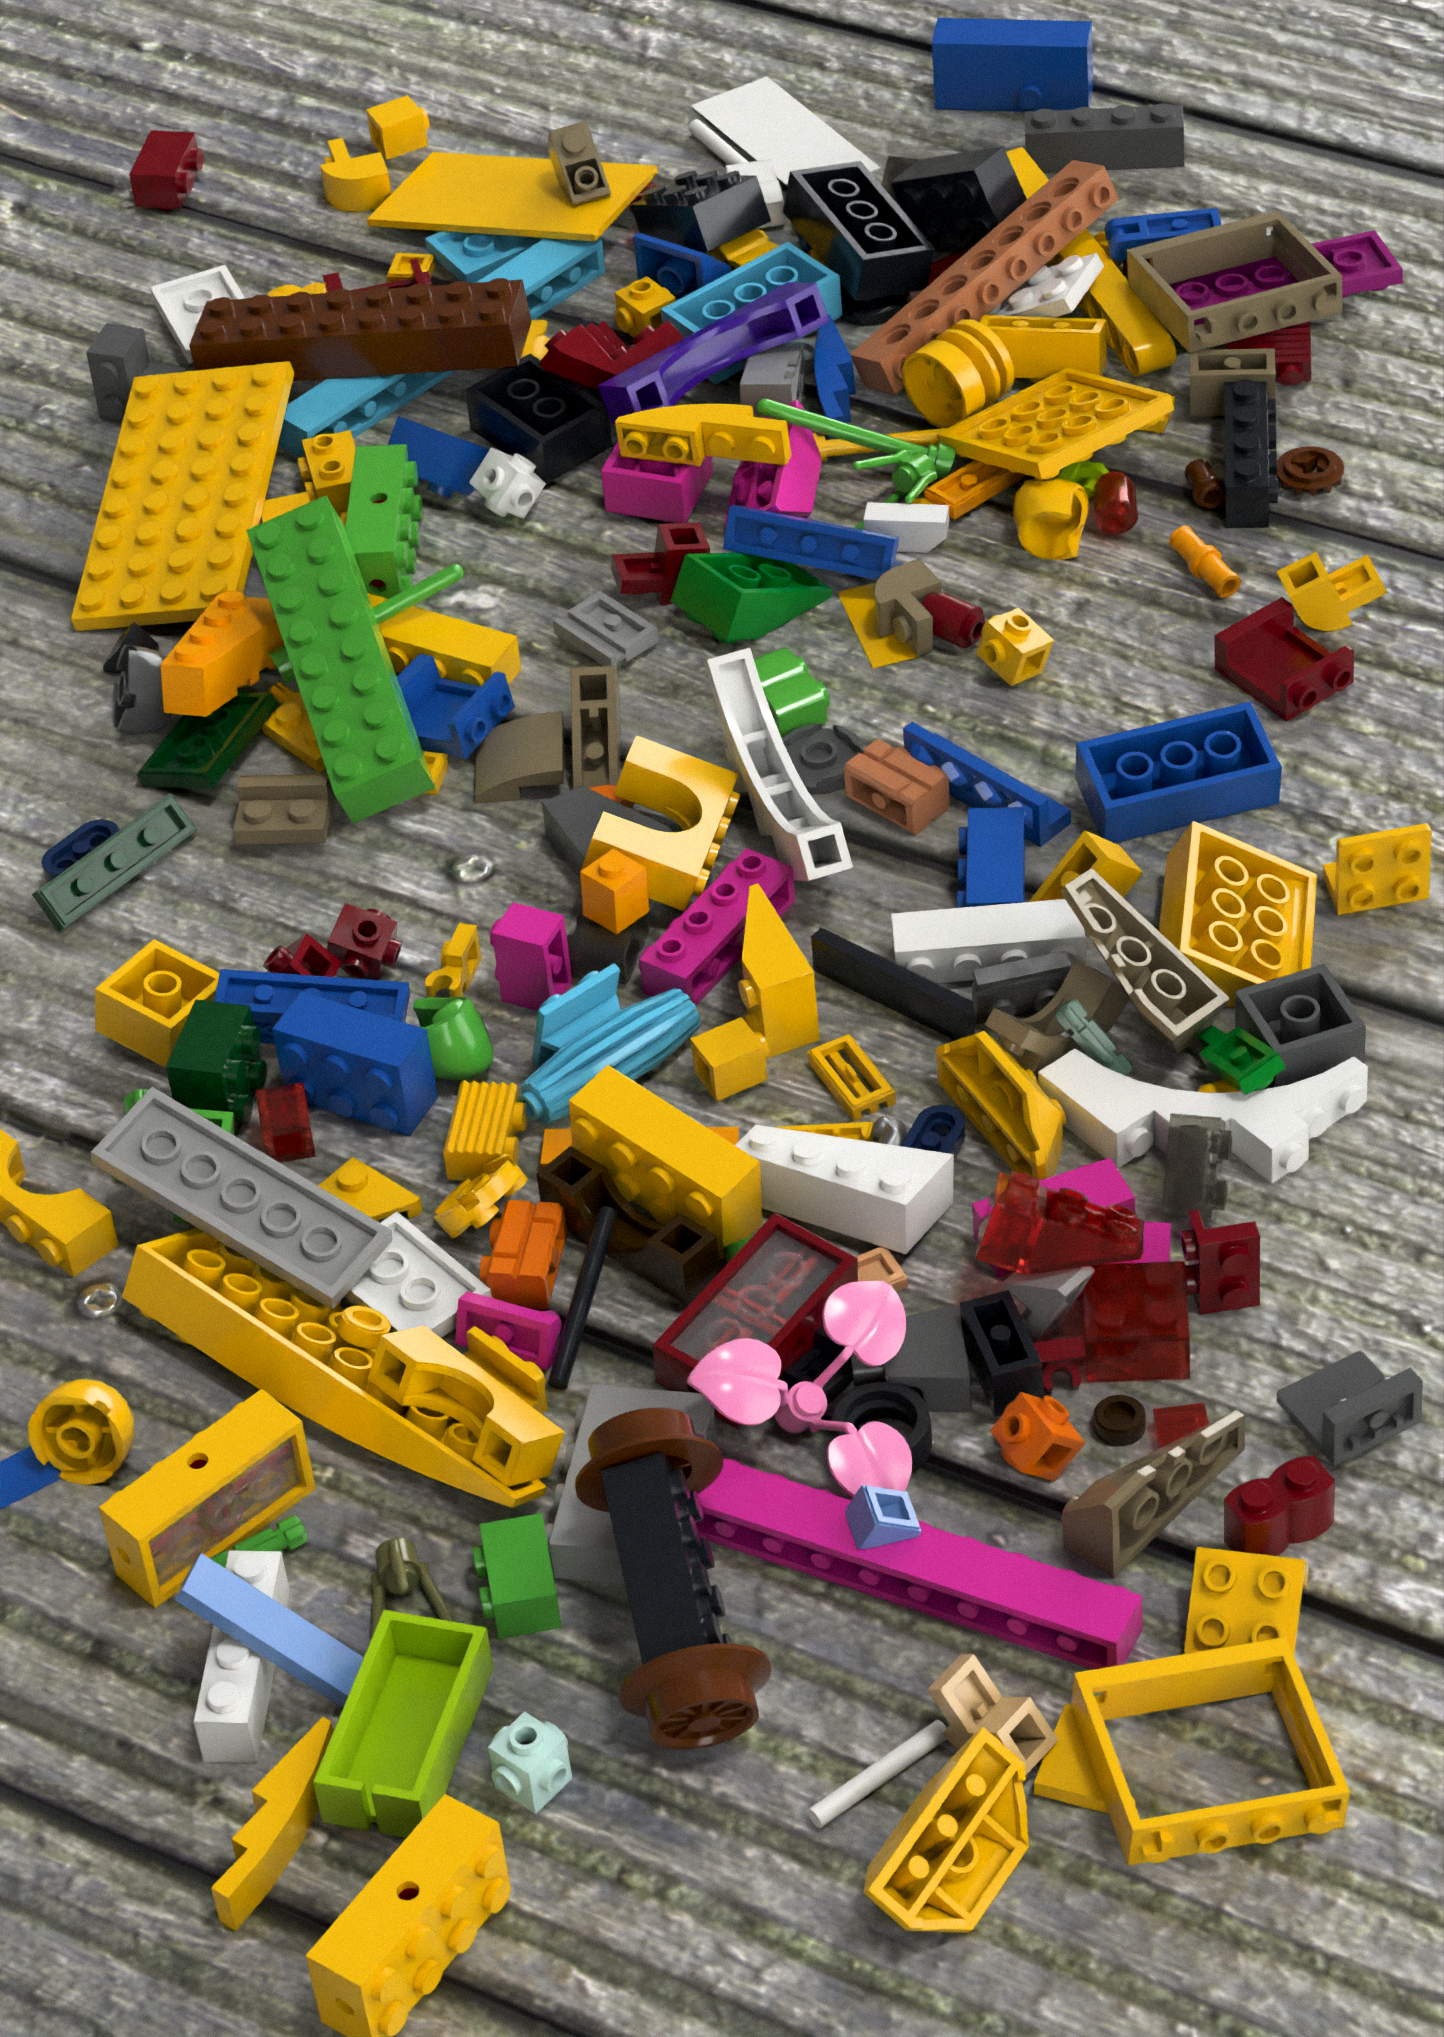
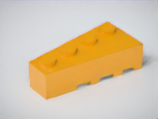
M236 591L224 592L215 597L160 664L164 713L207 717L236 697L237 688L247 685L252 686L259 681V672L265 667L273 670L276 669L269 653L284 646V642L269 599L244 597L243 593Z

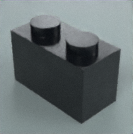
M1005 1290L960 1302L961 1325L966 1354L994 1417L1003 1415L1007 1405L1014 1401L1020 1392L1043 1398L1042 1361L1010 1291Z

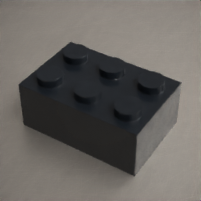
M1003 146L919 159L890 182L900 207L932 244L935 252L973 247L1027 200Z
M696 170L688 171L674 178L675 184L668 187L661 185L650 188L642 193L643 199L630 204L640 233L699 252H708L771 222L757 175H740L739 171H732L723 175H719L718 171H710L698 175Z
M528 354L520 359L518 367H504L465 389L470 429L502 452L511 456L516 453L531 461L536 466L533 472L544 482L549 483L612 447L610 421L604 403L570 380L543 370L538 364L541 360L532 354Z

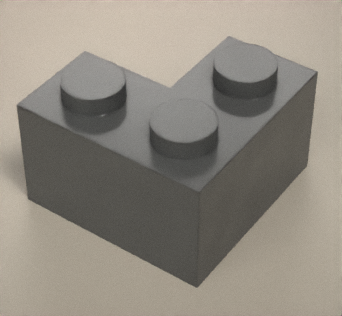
M106 323L86 351L99 417L102 419L123 421L134 377L188 371L185 367L150 362L144 329Z

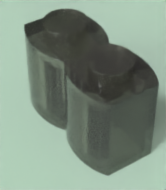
M581 904L577 914V928L573 935H567L572 977L583 978L592 971L600 972L615 963L620 969L618 983L627 984L633 974L638 953L642 950L651 925L650 908L647 914L619 934H615L584 916Z

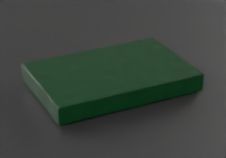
M237 692L236 697L207 717L183 715L136 774L142 787L213 789L278 706L273 694Z

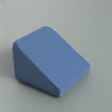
M861 1485L845 1511L858 1549H870L916 1538L922 1532L908 1492Z

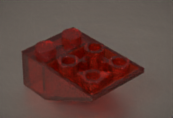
M999 1172L979 1226L975 1259L1022 1275L1139 1260L1143 1254L1144 1220L1137 1218L1136 1212L1122 1205L1109 1204L1108 1208L1088 1202L1089 1198L1085 1194L1074 1189L1060 1188L1058 1192L1040 1186L1038 1179L1026 1173L1011 1172V1175Z

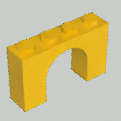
M636 735L625 760L614 795L668 816L680 825L684 831H657L603 811L581 870L611 849H614L647 868L649 899L685 912L692 895L700 896L703 893L741 795L733 791L738 773Z

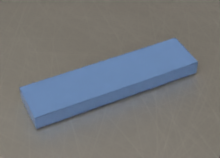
M201 1553L193 1562L174 1600L344 1708L364 1657Z

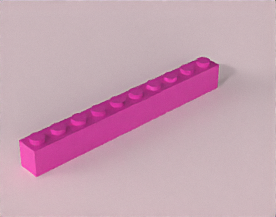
M723 1458V1469L718 1478L708 1488L697 1494L704 1515V1520L696 1522L700 1538L706 1537L708 1541L1093 1670L1124 1665L1143 1630L1142 1595L1133 1593L1122 1586H1111L1081 1576L1070 1569H1059L1032 1560L1021 1553H1010L983 1544L972 1537H961L934 1528L923 1521H918L922 1532L916 1538L870 1549H858L845 1514L851 1500L836 1496L825 1489H815L790 1481L779 1474H769L741 1465L730 1458Z

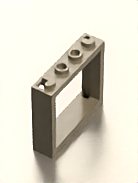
M1278 210L1127 249L1128 286L1189 353L1343 312L1342 275ZM1273 226L1271 235L1266 236V228ZM1274 256L1299 281L1298 283L1196 310H1191L1168 285ZM1150 258V264L1145 259ZM1204 318V324L1194 325V320Z

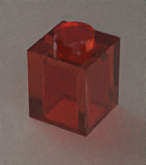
M304 1083L256 1090L261 1133L266 1155L279 1163L316 1157Z

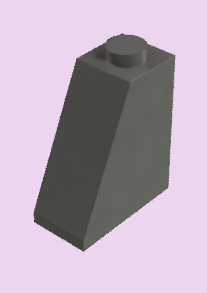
M584 786L542 801L546 836L579 880L580 871L603 811L653 830L672 832L668 826Z

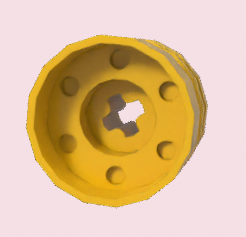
M962 319L938 335L935 340L927 343L906 358L902 367L903 384L908 398L916 410L929 423L940 429L949 428L981 412L982 409L992 405L996 400L1010 392L1014 383V366L1008 350L992 330L975 320Z

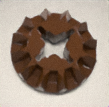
M1313 446L1299 447L1284 453L1278 459L1277 476L1275 477H1278L1282 489H1293L1295 495L1307 492L1313 497L1318 491L1330 493L1332 486L1341 485L1344 474V462L1331 450Z

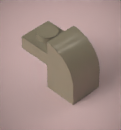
M920 558L888 570L880 576L874 588L875 629L878 636L883 638L895 633L897 639L901 643L905 642L917 657L933 651V616L924 608L922 602L931 593H941V581Z

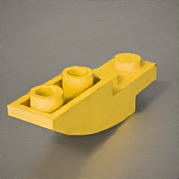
M677 405L620 416L615 421L622 457L700 466L706 456L786 466L792 456L787 421L754 417L753 407L748 405Z

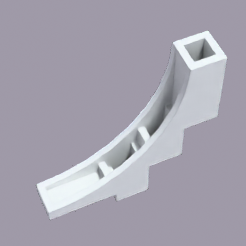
M745 648L703 660L728 747L724 748L730 771L738 773L735 789L736 792H748L760 836L772 835L778 859L780 862L792 866L794 880L810 881L853 868L841 822L831 819L819 808L803 784L784 746L763 691L751 649Z
M1073 1049L1038 1071V1083L1050 1099L1055 1098L1062 1106L1066 1117V1124L1064 1126L1105 1159L1111 1158L1117 1169L1131 1159L1142 1156L1151 1146L1156 1145L1194 1176L1209 1166L1218 1164L1227 1154L1232 1152L1270 1183H1274L1287 1173L1298 1170L1308 1160L1309 1139L1320 1136L1327 1127L1348 1113L1356 1112L1367 1102L1368 1066L1356 1057H1352L1324 1073L1289 1085L1252 1091L1248 1095L1242 1092L1204 1093L1174 1090L1134 1080L1100 1065L1077 1049Z

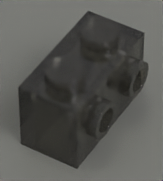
M1170 1114L1161 1214L1166 1218L1188 1220V1211L1199 1209L1202 1221L1217 1222L1218 1210L1225 1211L1228 1181L1221 1180L1222 1160L1230 1161L1233 1132L1225 1130L1226 1122L1222 1118Z

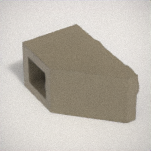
M587 121L549 131L547 150L558 183L572 206L611 196V191Z

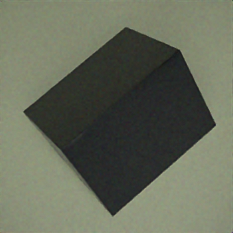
M133 622L118 638L103 665V670L120 674L122 671H125L116 669L118 658L124 645L142 646L156 651L159 650V645L139 625Z

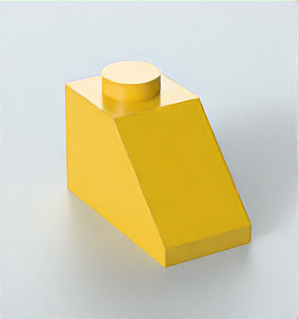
M1084 830L1029 902L1065 899L1061 893L1063 887L1091 868L1124 898L1143 872L1120 845Z

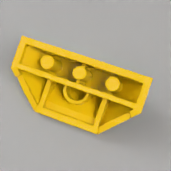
M985 1031L936 1047L938 1083L1025 1186L1038 1180L1053 1177L1063 1150V1125L1066 1124V1117L1060 1103L1055 1098L1050 1099L1040 1088L1034 1073L1030 1069L1024 1070L1016 1059Z
M984 1727L978 1729L924 1786L867 1868L863 1893L906 1931L968 1933L973 1930L1029 1848L1027 1804L1023 1788V1782L1026 1780L1025 1763Z

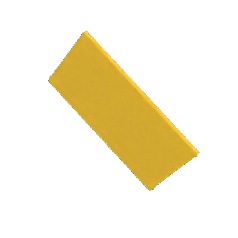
M432 152L367 218L368 226L595 242L655 177L658 169L657 165L601 162L611 196L572 206L558 183L551 159Z

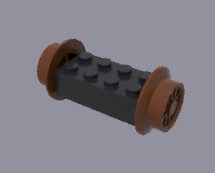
M653 1407L620 1414L605 1421L591 1433L588 1439L591 1460L583 1466L575 1479L576 1495L582 1503L595 1510L610 1513L642 1660V1666L629 1674L621 1684L619 1689L620 1702L628 1712L647 1718L651 1739L659 1746L670 1749H697L720 1744L743 1734L756 1723L759 1717V1710L755 1693L766 1684L772 1671L770 1660L765 1653L751 1646L733 1644L728 1633H721L718 1618L726 1616L725 1606L718 1586H711L707 1570L715 1567L714 1558L707 1538H700L696 1522L704 1520L702 1506L697 1494L708 1488L720 1475L723 1469L722 1453L714 1443L695 1435L691 1418L682 1411L672 1408Z

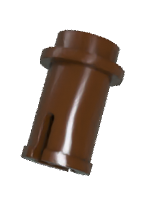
M1196 459L1190 462L1184 472L1187 481L1193 488L1192 493L1196 504L1208 509L1218 507L1225 498L1224 482L1220 478L1215 477L1208 461L1204 463L1203 459Z

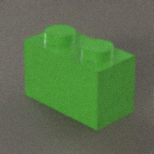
M542 1513L479 1524L482 1545L472 1547L477 1579L488 1577L489 1586L480 1587L479 1592L484 1620L495 1618L498 1639L562 1628Z

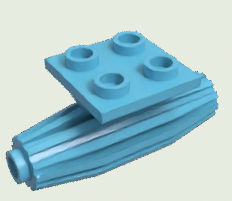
M615 963L600 972L592 971L580 980L576 987L565 994H555L549 997L538 1010L531 1061L538 1069L521 1084L522 1095L519 1096V1102L527 1103V1116L531 1120L539 1119L540 1122L546 1124L569 1116V1100L607 1065L633 1081L659 1066L701 1027L700 1014L697 1012V1007L692 1003L690 997L684 994L681 989L674 988L620 1009L616 994L620 969Z

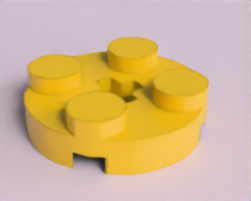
M503 1154L481 1167L485 1172L484 1174H481L472 1181L468 1177L435 1210L437 1215L434 1216V1219L452 1239L463 1233L471 1224L475 1228H479L487 1223L499 1211L494 1203L503 1195L505 1197L511 1196L528 1181L526 1175L509 1154Z

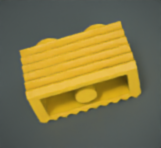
M463 1080L460 1083L443 1150L447 1180L464 1181L469 1177L472 1181L485 1173L481 1167L503 1154H509L515 1163L518 1164L520 1146L516 1135L518 1131L524 1132L526 1130L528 1116L527 1103L519 1102L518 1086L511 1082L507 1085L501 1082L498 1085L494 1081L490 1084L482 1081L479 1084L475 1080L471 1083Z

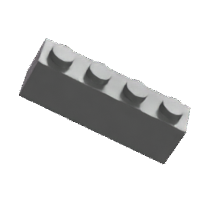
M1160 103L1155 106L1132 107L1120 105L1115 108L1092 109L1090 107H1079L1074 110L1039 109L1037 111L1025 112L1026 152L1043 173L1059 172L1072 160L1103 165L1106 170L1184 167L1183 105Z

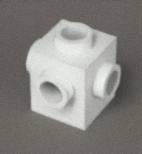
M492 447L469 482L486 498L483 504L492 512L502 517H505L507 513H511L523 519L546 485L533 472L536 466L531 461L515 453L511 456Z

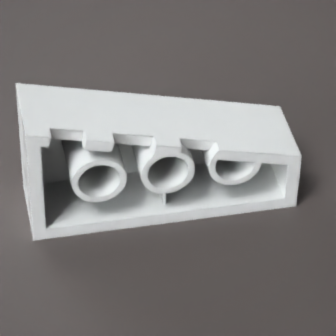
M755 1125L735 1145L760 1161L762 1208L903 1254H907L953 1204L954 1154Z

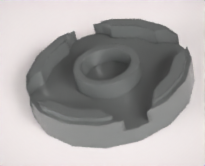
M808 724L796 728L782 737L791 761L809 794H829L844 789V768L846 762L859 752L863 754L864 751L863 744L858 736L847 728L833 725V729H822V724Z

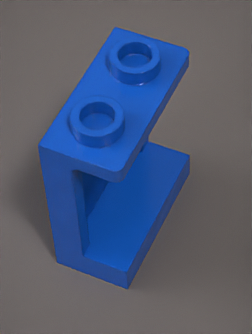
M419 654L397 676L422 750L466 759L489 735L492 728H495L515 707L505 673L495 672L482 686L440 678L434 656Z

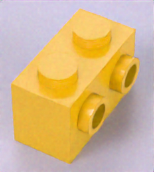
M351 430L333 434H320L313 438L303 439L304 457L297 458L301 481L304 483L305 492L308 493L310 502L327 495L339 518L341 513L348 510L356 450Z

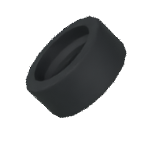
M885 1381L864 1384L849 1391L837 1403L832 1421L849 1422L855 1428L871 1419L878 1418L897 1419L912 1427L913 1431L904 1439L912 1455L911 1474L916 1472L928 1459L932 1447L930 1414L928 1405L922 1397L902 1384L886 1383ZM833 1431V1439L846 1433Z

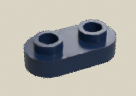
M98 819L89 821L57 843L42 857L41 863L46 881L49 882L111 837L119 831V827L109 820Z
M935 1105L928 1107L917 1116L901 1146L954 1154L955 1159L965 1141L964 1116L958 1109L951 1106Z

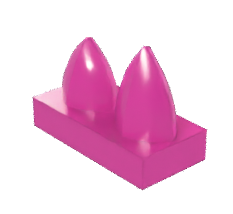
M467 1291L458 1299L455 1344L469 1348L466 1332L473 1326H476L490 1337L492 1335L499 1337L506 1344L509 1351L523 1361H531L539 1368L547 1370L555 1359L557 1337L561 1332L562 1322L554 1310L537 1311Z

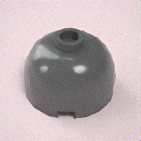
M124 645L121 649L116 669L125 671L121 672L119 683H114L112 702L113 726L117 727V732L131 734L151 733L161 729L170 720L172 714L164 713L160 666L166 656L160 652L133 645Z

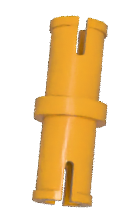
M1188 525L1177 528L1169 538L1171 548L1177 551L1188 563L1189 571L1195 577L1203 578L1219 597H1230L1239 589L1241 578L1221 560V553L1216 547L1206 545Z

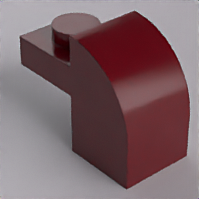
M700 522L658 524L655 551L649 553L612 554L611 571L620 594L642 595L644 593H656L660 606L674 604L670 600L685 554L710 553V546Z

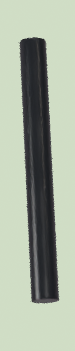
M599 1207L548 1379V1384L555 1389H567L618 1215L617 1211L611 1207Z

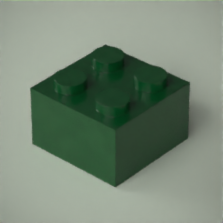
M195 1000L166 1065L172 1098L189 1109L233 1112L235 1137L238 1136L243 1123L249 1122L253 1110V1098L257 1089L264 1087L267 1078L266 1061L261 1060L259 1052L260 1029L258 1026H254L250 1006Z

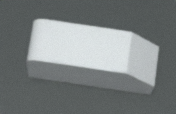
M867 502L863 519L864 530L899 537L897 552L928 553L947 537L949 505Z

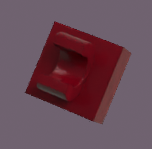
M1083 1336L1033 1342L1042 1361L1043 1391L1046 1394L1052 1393L1053 1382L1051 1377L1059 1371L1067 1373L1071 1379L1072 1390H1078L1082 1380L1079 1366H1083L1086 1358Z

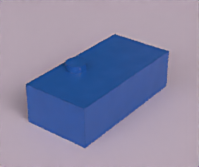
M937 18L932 39L935 109L1030 112L1039 109L1074 110L1079 107H1090L1094 88L1092 21Z
M1251 701L1076 743L1075 780L1100 837L1113 843L1188 826L1192 821L1200 823L1279 804L1282 766Z

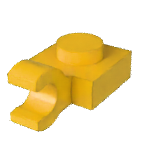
M459 923L451 941H445L441 951L442 969L433 971L425 980L427 998L435 997L436 993L441 989H449L450 997H462L463 991H468L482 960L477 925Z

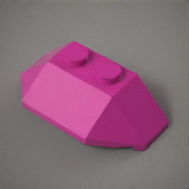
M797 399L787 404L804 410L802 404ZM787 423L792 456L786 466L741 460L735 472L724 524L725 527L729 506L732 505L805 519L812 513L822 457L811 430Z

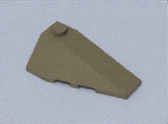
M1092 868L1066 884L1061 890L1063 897L1142 1020L1177 1053L1198 1040L1196 1035L1212 1025L1230 998Z
M1235 1410L1096 1480L1083 1494L1072 1497L1064 1507L1061 1516L1064 1548L1112 1578H1115L1245 1449V1415Z

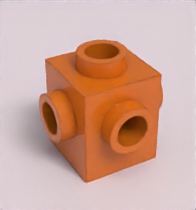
M1020 1392L1014 1401L1007 1405L1003 1415L990 1430L991 1434L1003 1448L1000 1453L1008 1464L1021 1473L1055 1482L1085 1444V1441L1068 1421V1410L1059 1401L1047 1395L1039 1398Z

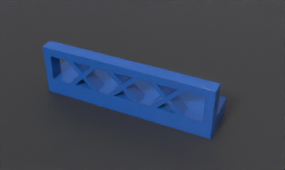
M729 506L723 545L725 550L878 580L888 570L903 564V562L896 561L899 537L745 506Z
M914 722L909 723L903 728L904 749L913 758L927 766L935 765L939 767L949 777V795L972 808L1024 807L1025 839L1042 847L1071 824V810L937 733L933 734Z
M220 969L214 1002L250 1006L254 1026H258L260 1029V1043L275 1044L272 1028L300 992L406 1023L410 998L409 982Z

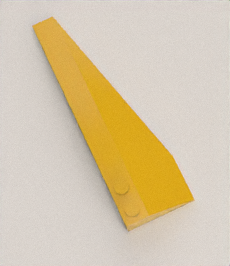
M199 1228L137 1245L122 1298L139 1308L140 1313L145 1317L156 1320L170 1329L180 1341L195 1346L250 1384L266 1391L274 1399L376 1454L479 1497L514 1508L544 1496L547 1486L539 1479L506 1487L475 1463L472 1457L478 1439L468 1427L458 1420L428 1408L401 1406L370 1382L367 1378L377 1349L355 1346L345 1341L338 1334L337 1328L344 1310L340 1306L341 1300L332 1310Z

